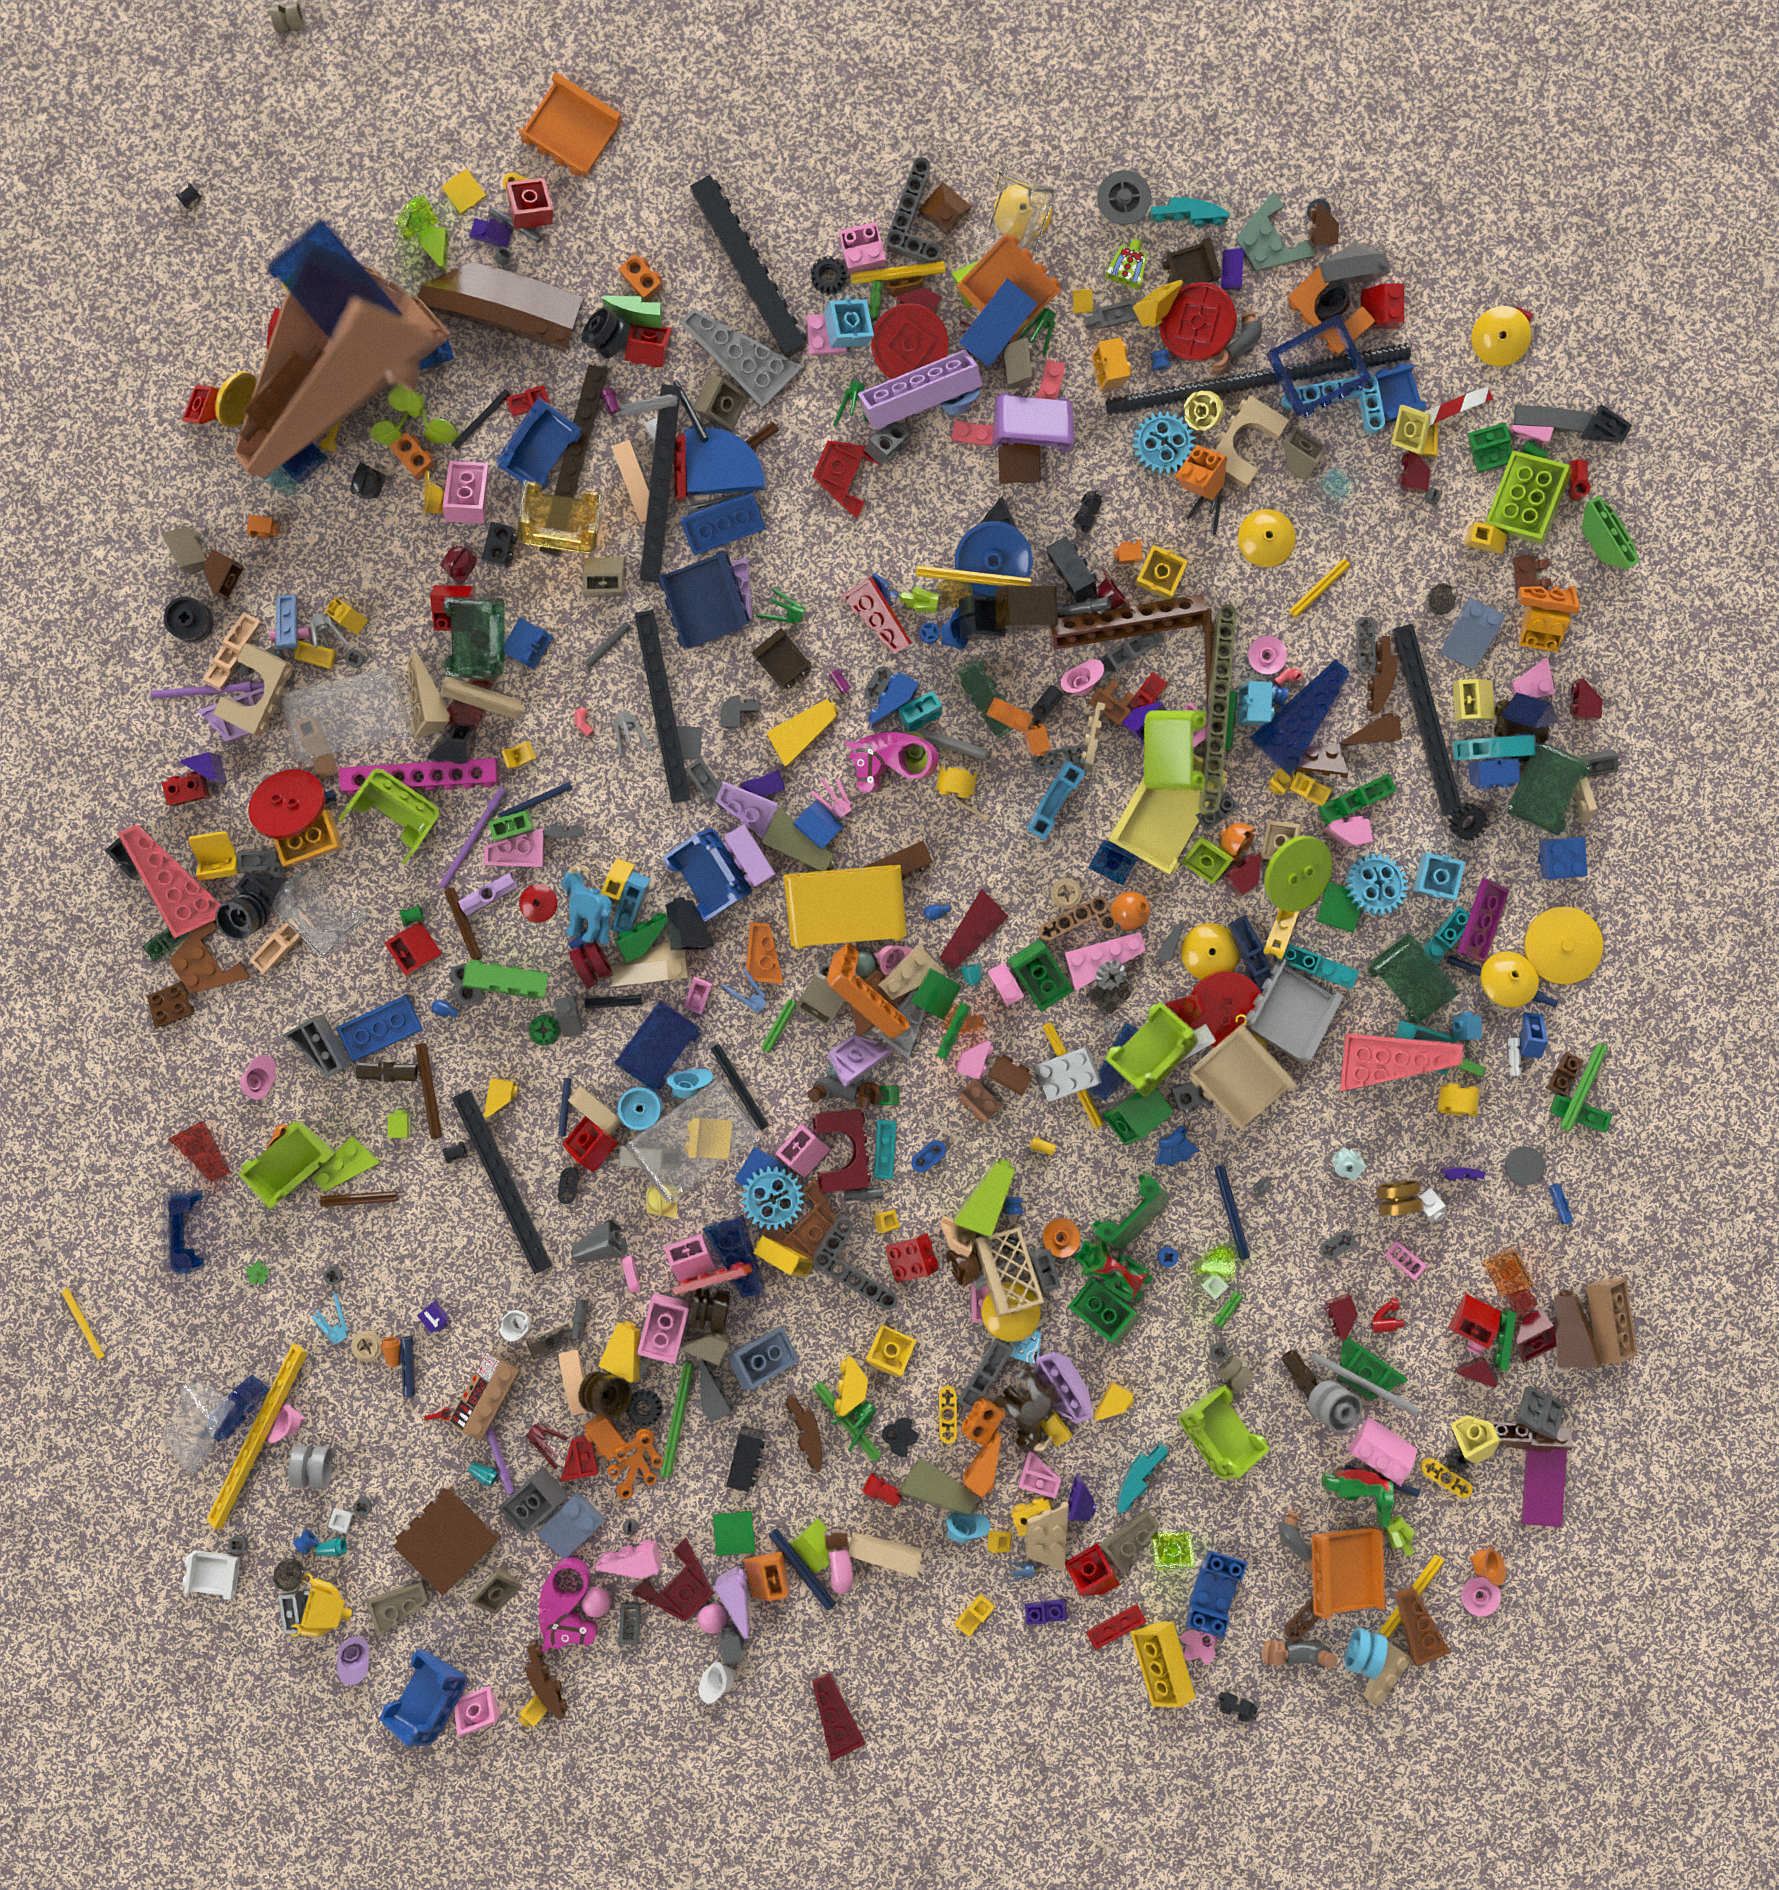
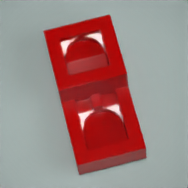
M544 385L526 389L524 393L506 397L512 418L528 413L539 397L550 404Z
M1152 671L1129 702V705L1135 709L1153 704L1168 682Z

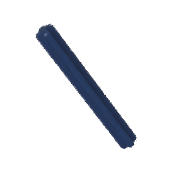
M1218 1165L1214 1167L1237 1252L1241 1260L1250 1258V1253L1226 1168L1224 1165Z
M777 1528L772 1530L769 1534L770 1539L782 1551L784 1557L827 1611L831 1610L836 1605L835 1601Z

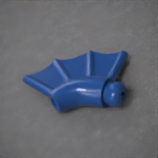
M1179 1126L1169 1137L1159 1138L1160 1148L1155 1160L1156 1166L1167 1164L1173 1167L1177 1162H1187L1192 1154L1199 1152V1149L1185 1137L1188 1133L1187 1129Z

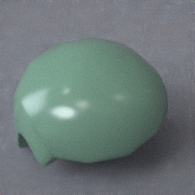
M858 949L859 957L855 974L862 980H865L877 969V961L869 951Z

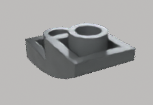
M1227 792L1221 797L1220 806L1214 814L1205 816L1199 812L1196 817L1204 830L1208 831L1240 807L1230 793ZM1213 804L1207 807V809L1213 810L1214 808Z
M554 823L546 826L547 829L542 831L543 835L553 838H575L586 835L584 827H579L578 824L567 827L568 831H565L562 825Z

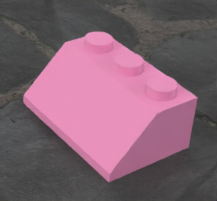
M1369 1416L1347 1448L1353 1455L1400 1486L1412 1470L1418 1450Z

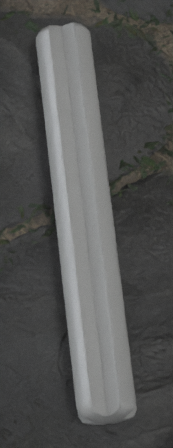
M670 394L622 404L620 406V414L627 416L676 406L678 398L676 395Z
M923 728L914 731L921 734L929 743L981 760H985L988 752L985 748Z

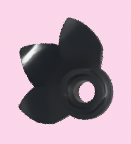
M900 1418L894 1424L886 1425L882 1430L883 1440L890 1444L891 1451L900 1457H907V1446L920 1441L919 1434L911 1429L912 1419ZM894 1431L895 1436L889 1437L888 1432Z

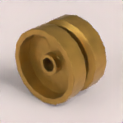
M1396 1181L1377 1186V1197L1385 1200L1379 1204L1380 1215H1403L1423 1210L1422 1199L1415 1197V1195L1421 1192L1419 1181Z

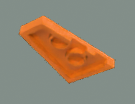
M1553 586L1552 590H1546L1543 587H1520L1517 593L1519 604L1526 607L1534 606L1545 610H1558L1567 614H1578L1580 609L1575 586H1569L1568 590H1560L1559 586Z
M750 922L746 970L754 981L784 984L770 924Z

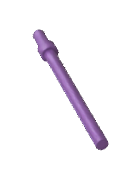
M252 680L237 684H226L221 691L212 686L151 691V697L154 699L235 691L247 693L265 687L264 681L252 682Z
M500 786L493 799L490 798L487 803L488 807L441 880L440 887L446 889L491 815L499 808V803L505 795L506 789Z
M491 1424L487 1437L499 1469L498 1476L503 1481L506 1493L511 1494L514 1492L510 1480L511 1473L509 1468H506Z

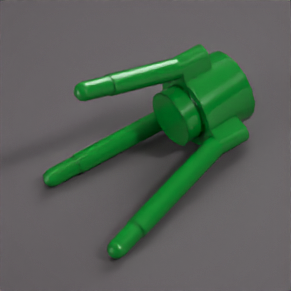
M1044 308L1020 335V338H1023L1036 322L1038 326L1030 339V343L1034 342L1041 328L1047 329L1049 327L1042 353L1046 355L1052 330L1056 324L1054 321L1056 314L1052 310Z
M857 381L850 382L849 388H846L844 399L833 426H837L848 398L852 400L850 416H853L856 401H860L858 393L864 391L865 384ZM863 412V421L867 422V417Z
M773 587L771 590L789 602L790 606L775 599H771V602L788 610L786 615L789 618L758 613L756 617L784 621L794 624L795 621L800 623L805 608Z
M865 1402L863 1405L858 1404L846 1415L840 1416L831 1422L832 1425H835L853 1413L858 1412L856 1416L859 1420L853 1426V1429L856 1430L862 1422L864 1424L853 1439L848 1451H851L868 1424L873 1420L872 1417L877 1412L869 1402Z

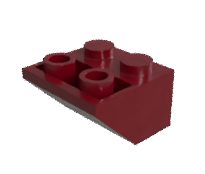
M1253 853L1248 854L1240 860L1242 864L1239 867L1237 865L1233 866L1225 872L1226 877L1223 880L1236 897L1245 895L1259 884L1262 860L1260 853L1255 855Z

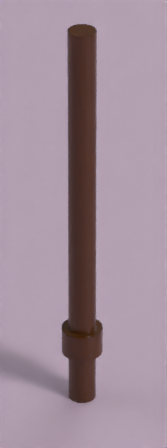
M1207 608V624L1202 625V633L1205 635L1207 707L1213 651L1212 633L1214 632L1211 608Z

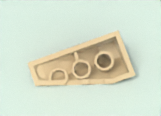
M413 651L407 660L409 685L413 686L410 703H415L414 714L411 715L414 739H419L442 731L450 721V714L446 710V704L417 651Z
M670 941L647 950L644 955L629 963L623 961L611 967L613 972L611 977L612 987L689 978L687 951L671 950Z

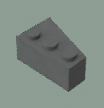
M324 1014L314 1016L282 1035L289 1039L299 1052H303L310 1059L309 1061L326 1077L336 1075L352 1065Z

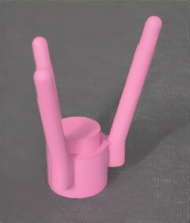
M821 777V782L835 801L833 807L814 791H811V794L830 810L834 817L837 815L839 818H842L852 808L840 779H836L843 799L839 800L825 779Z

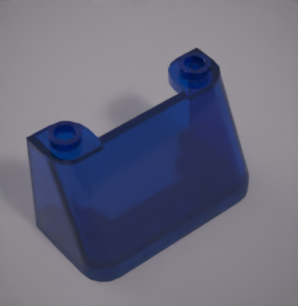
M660 1000L614 1064L655 1091L656 1088L660 1090L667 1081L664 1079L666 1073L691 1041L695 1043L701 1035L699 1032L701 1027L664 1000Z
M173 1190L167 1192L162 1199L163 1260L166 1267L178 1274H190L204 1268V1258L198 1257L194 1252V1248L185 1249L184 1212L193 1210L194 1204L203 1199V1190Z

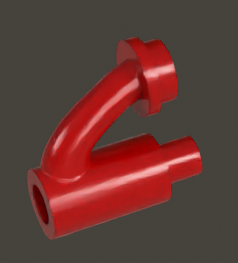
M1390 1298V1302L1375 1313L1373 1320H1371L1373 1333L1393 1332L1405 1326L1403 1319L1396 1320L1395 1317L1383 1318L1389 1310L1392 1312L1399 1310L1398 1299Z

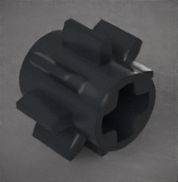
M1454 1448L1451 1449V1454L1444 1455L1447 1458L1444 1465L1450 1467V1472H1455L1457 1469L1458 1473H1463V1468L1470 1467L1462 1450H1459L1457 1453V1450Z

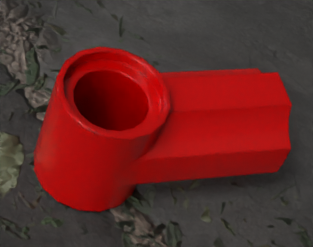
M1584 459L1569 462L1572 473L1569 478L1570 488L1568 489V496L1573 501L1582 500L1591 489L1588 482V461ZM1576 487L1581 488L1582 494L1576 491Z
M871 1472L862 1488V1492L871 1498H878L896 1508L902 1498V1495L897 1493L899 1489L887 1483L884 1478L881 1477L880 1479L874 1476L875 1473Z

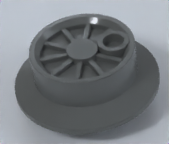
M1120 170L1113 172L1099 186L1097 193L1098 207L1101 213L1113 223L1120 225L1133 224L1146 215L1151 205L1152 196L1148 183L1141 175L1133 171Z

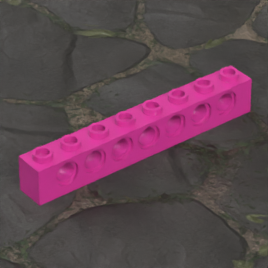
M496 758L472 759L463 764L444 761L339 768L340 791L347 792V796H355L361 787L358 785V779L361 776L367 779L375 769H382L395 778L399 774H404L405 778L402 783L417 792V788H424V791H435L436 787H444V790H454L456 786L463 785L464 789L475 788L477 784H482L483 787H494V783H499V766ZM477 769L482 770V776L479 779L474 777V772ZM458 770L463 772L460 780H456L454 777L455 772ZM442 771L443 779L436 781V773ZM422 772L424 779L421 782H417L416 775Z

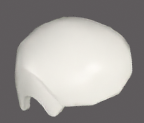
M520 1310L509 1311L501 1319L502 1324L499 1331L503 1338L510 1342L521 1340L530 1330V1319L525 1312ZM514 1319H516L519 1328L515 1327Z

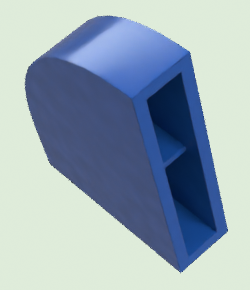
M694 426L684 430L686 435L687 492L691 496L768 490L765 470L760 459L741 438L725 430L704 428L709 441L702 443Z

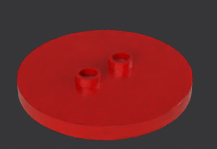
M1206 282L1188 284L1180 288L1168 314L1161 319L1162 322L1159 324L1160 336L1167 349L1182 360L1200 362L1213 358L1227 347L1234 336L1237 326L1235 305L1229 295L1217 285Z
M913 303L895 306L885 312L874 327V337L871 339L872 355L878 368L890 379L947 357L949 339L945 325L935 312L925 306Z
M288 769L277 772L265 779L252 794L248 806L250 821L259 833L269 838L287 839L297 836L308 830L319 819L325 806V790L317 777L308 771Z
M1219 971L1204 977L1195 985L1189 996L1200 993L1206 1012L1201 1018L1196 1020L1191 1029L1194 1031L1206 1024L1216 1042L1209 1046L1216 1047L1245 1022L1244 1017H1239L1238 1022H1236V1017L1241 1014L1247 1016L1251 1010L1253 1011L1255 1007L1253 1003L1256 997L1262 994L1260 989L1252 980L1237 972Z

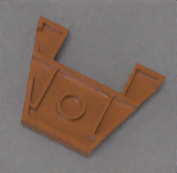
M214 920L194 929L169 960L190 994L250 978L241 962L223 973L202 939L219 929Z
M815 1178L802 1192L816 1206L789 1233L779 1224L777 1230H775L774 1225H771L769 1230L766 1227L761 1232L762 1235L812 1260L816 1248L836 1219L824 1193L819 1192L818 1181ZM831 1238L828 1241V1245L831 1246L837 1239Z

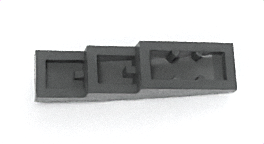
M1515 405L1513 425L1553 427V430L1559 432L1573 431L1583 433L1593 413L1554 407Z
M1157 632L1134 636L1097 659L1104 665V672L1099 681L1164 642L1165 640L1161 634Z
M995 1338L966 1384L957 1403L972 1410L974 1403L979 1400L980 1396H985L992 1382L995 1381L1013 1347Z

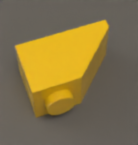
M490 1078L484 1117H491L512 1102L514 1097H517L519 1087L516 1086V1081Z
M1111 1381L1093 1414L1094 1419L1101 1420L1125 1413L1126 1409H1130L1134 1402L1133 1393Z

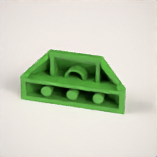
M1600 496L1588 501L1585 505L1582 530L1600 560L1626 570L1639 563L1634 542L1614 509L1603 501Z

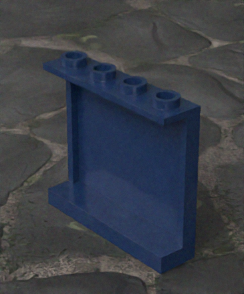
M724 550L715 552L716 555L668 574H658L660 589L664 591L666 596V607L668 610H671L673 616L671 617L672 625L674 628H677L679 634L677 635L678 643L684 649L700 646L752 626L729 554Z

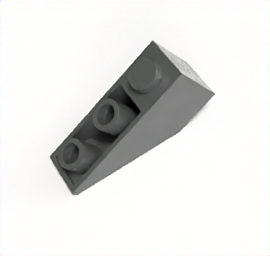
M701 1359V1408L711 1424L730 1413L733 1402L728 1394L724 1395L722 1391L724 1386L721 1380L714 1377L712 1373L714 1368L711 1362Z

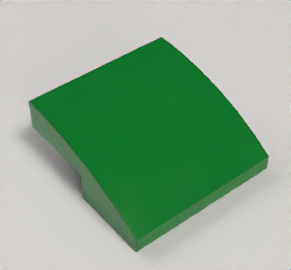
M1506 422L1467 434L1477 473L1508 464L1513 450L1510 444L1512 439Z
M1328 882L1318 909L1316 922L1353 933L1361 908L1357 909V902L1351 903L1354 899L1353 896H1347L1351 890Z
M929 968L911 1002L943 1020L961 985Z
M752 1511L713 1515L717 1557L756 1553Z

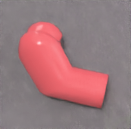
M581 707L574 713L575 726L588 737L594 730L586 723L587 709Z

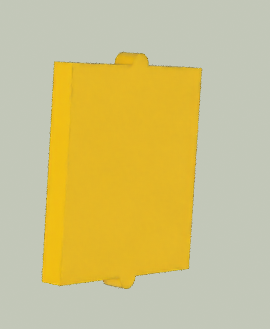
M467 168L458 175H453L451 180L441 186L460 214L471 207H475L476 203L486 197V194Z

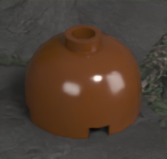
M953 1250L946 1252L947 1263L949 1261L952 1262L954 1270L952 1274L960 1286L963 1285L965 1287L979 1277L981 1265L977 1252L974 1253L972 1250L969 1257L957 1254Z

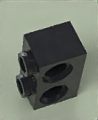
M490 522L482 560L485 563L507 568L508 563L511 564L513 561L514 553L511 552L513 544L516 545L518 541L516 529L512 526ZM502 532L508 533L505 540H499V535ZM497 551H503V556L500 559H495L494 557Z

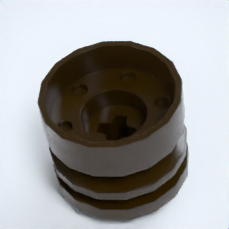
M702 1287L696 1289L690 1305V1328H696L697 1321L700 1320V1329H704L706 1321H710L711 1331L724 1333L730 1291L717 1290L714 1298H711L710 1288H706L705 1296H702Z
M595 1371L584 1378L580 1385L578 1396L581 1407L587 1412L608 1418H617L628 1409L632 1392L629 1382L624 1378Z

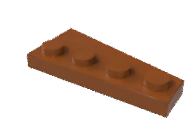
M1411 1586L1394 1593L1413 1664L1418 1667L1452 1653L1444 1642L1441 1633L1436 1628L1433 1619L1429 1616L1416 1590Z

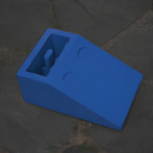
M899 671L897 675L893 674L887 684L889 689L887 692L883 691L878 699L879 706L877 710L873 708L868 717L870 728H874L899 712L900 707L911 702L919 688V683Z

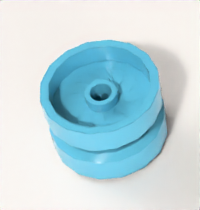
M637 1087L628 1090L622 1095L617 1110L619 1118L624 1125L630 1129L644 1130L652 1127L659 1121L662 1116L663 1105L657 1092L650 1088ZM638 1105L643 1106L642 1112H638L639 1109H636Z
M1360 1627L1355 1628L1346 1650L1345 1668L1356 1674L1362 1671L1365 1677L1376 1679L1380 1675L1385 1663L1387 1638L1377 1633L1370 1635L1368 1630Z

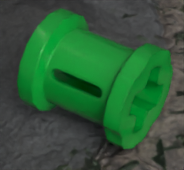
M419 904L405 911L403 909L400 910L401 920L405 927L409 926V923L425 920Z

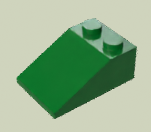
M1038 939L1007 959L1041 1012L1074 991L1041 939Z
M1093 1277L1088 1280L1068 1305L1069 1309L1116 1347H1118L1141 1318L1138 1313Z

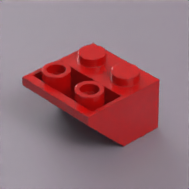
M434 585L430 593L434 631L472 632L475 602L473 586Z
M422 922L401 931L384 942L405 976L413 975L443 955Z
M1465 1293L1448 1328L1489 1349L1498 1332L1501 1311Z

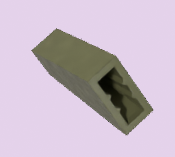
M778 808L762 840V844L819 871L832 870L835 864V860H832L834 855L825 847L822 850L793 825L795 821L786 812Z
M922 1457L916 1460L897 1491L899 1495L964 1516L970 1513L973 1514L979 1505L977 1501L980 1498Z

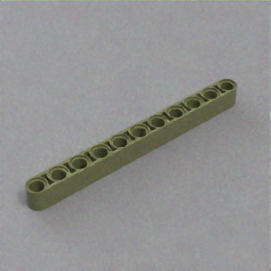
M1231 604L1223 605L1215 617L1202 764L1205 790L1200 791L1199 810L1205 816H1210L1218 810L1221 799L1237 615L1235 607ZM1222 612L1229 613L1230 618H1224ZM1220 631H1226L1229 637H1223ZM1218 650H1225L1227 656H1221ZM1217 668H1222L1225 671V675L1218 674ZM1215 687L1222 688L1224 694H1218L1215 691ZM1219 706L1222 709V713H1216L1213 707ZM1212 725H1217L1220 728V732H1214ZM1210 744L1217 745L1219 751H1212L1210 748ZM1214 763L1217 771L1210 770L1208 764ZM1207 782H1212L1215 785V790H1209ZM1206 801H1209L1213 804V810H1209L1206 808Z

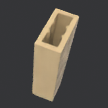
M852 1532V1536L848 1537L849 1547H845V1549H848L850 1557L917 1577L921 1561V1548Z

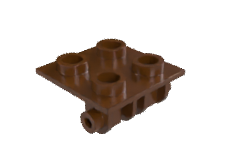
M182 981L147 996L155 1029L165 1027L172 1022L175 1023L176 1020L180 1021L182 1017L191 1016L195 1012L193 1005L189 1006L185 985Z

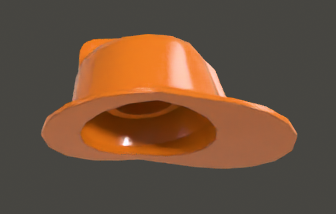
M1488 1547L1487 1549L1478 1550L1475 1555L1469 1557L1473 1563L1475 1574L1486 1578L1495 1586H1500L1504 1582L1506 1577L1504 1559L1494 1548Z

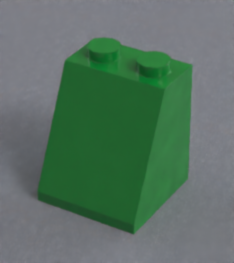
M1156 1087L1146 1097H1143L1137 1090H1134L1102 1114V1116L1122 1143L1127 1146L1143 1139L1174 1111L1171 1109L1170 1103L1162 1097L1158 1087Z

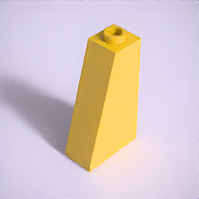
M827 698L766 732L785 768L789 767L837 718L836 713L838 709L833 701L829 702Z

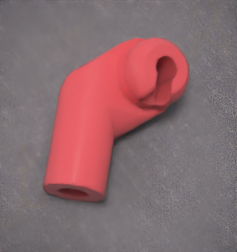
M1287 668L1273 680V683L1280 687L1286 681L1297 682L1303 678V673L1297 669Z

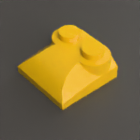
M881 1324L865 1361L883 1372L901 1377L917 1340Z

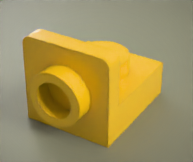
M1282 765L1267 782L1270 785L1268 787L1269 790L1275 795H1284L1291 786L1295 775L1291 771L1285 770L1284 765Z
M534 1695L525 1707L517 1713L520 1717L518 1720L526 1728L528 1726L532 1728L545 1715L548 1709L539 1700L537 1695Z

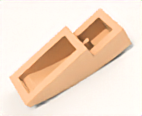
M297 917L289 918L277 932L270 936L249 961L262 974H265L283 958L309 929Z
M578 1350L559 1353L560 1368L571 1416L587 1413L581 1407L578 1396L580 1385L586 1377Z

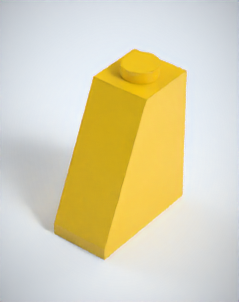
M762 1236L755 1245L754 1254L792 1276L807 1278L814 1264V1260L766 1236Z
M626 1320L625 1322L617 1323L598 1366L618 1377L624 1378L630 1383H635L640 1379V1355H637L641 1340V1330L635 1328L636 1324Z

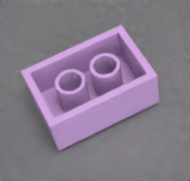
M744 824L724 836L726 839L723 842L730 853L734 852L736 855L734 861L739 869L746 871L747 874L744 877L751 887L754 885L758 888L777 876Z

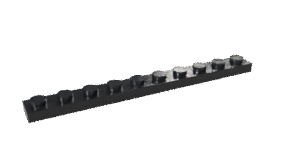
M661 384L660 396L672 394L673 396L676 395L678 399L676 406L658 409L639 581L658 583L660 580L658 574L661 573L681 386Z
M653 609L637 612L634 615L671 803L691 801L655 613Z
M1412 623L1394 628L1392 631L1442 816H1447L1451 812H1456L1454 810L1455 807L1460 809L1461 800Z
M469 1089L452 1097L534 1275L552 1267L553 1264L472 1090Z

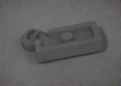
M277 850L237 852L238 871H270L272 876L276 878H281L286 874L287 869L282 866V863H279Z

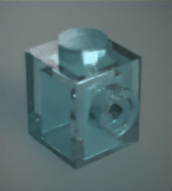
M1335 466L1318 484L1333 499H1336L1338 496L1343 498L1350 491L1348 486L1352 481Z

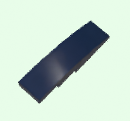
M1245 915L1229 923L1228 926L1253 982L1262 993L1264 990L1262 985L1267 978L1270 979L1272 975L1270 969L1272 967L1263 953V945Z

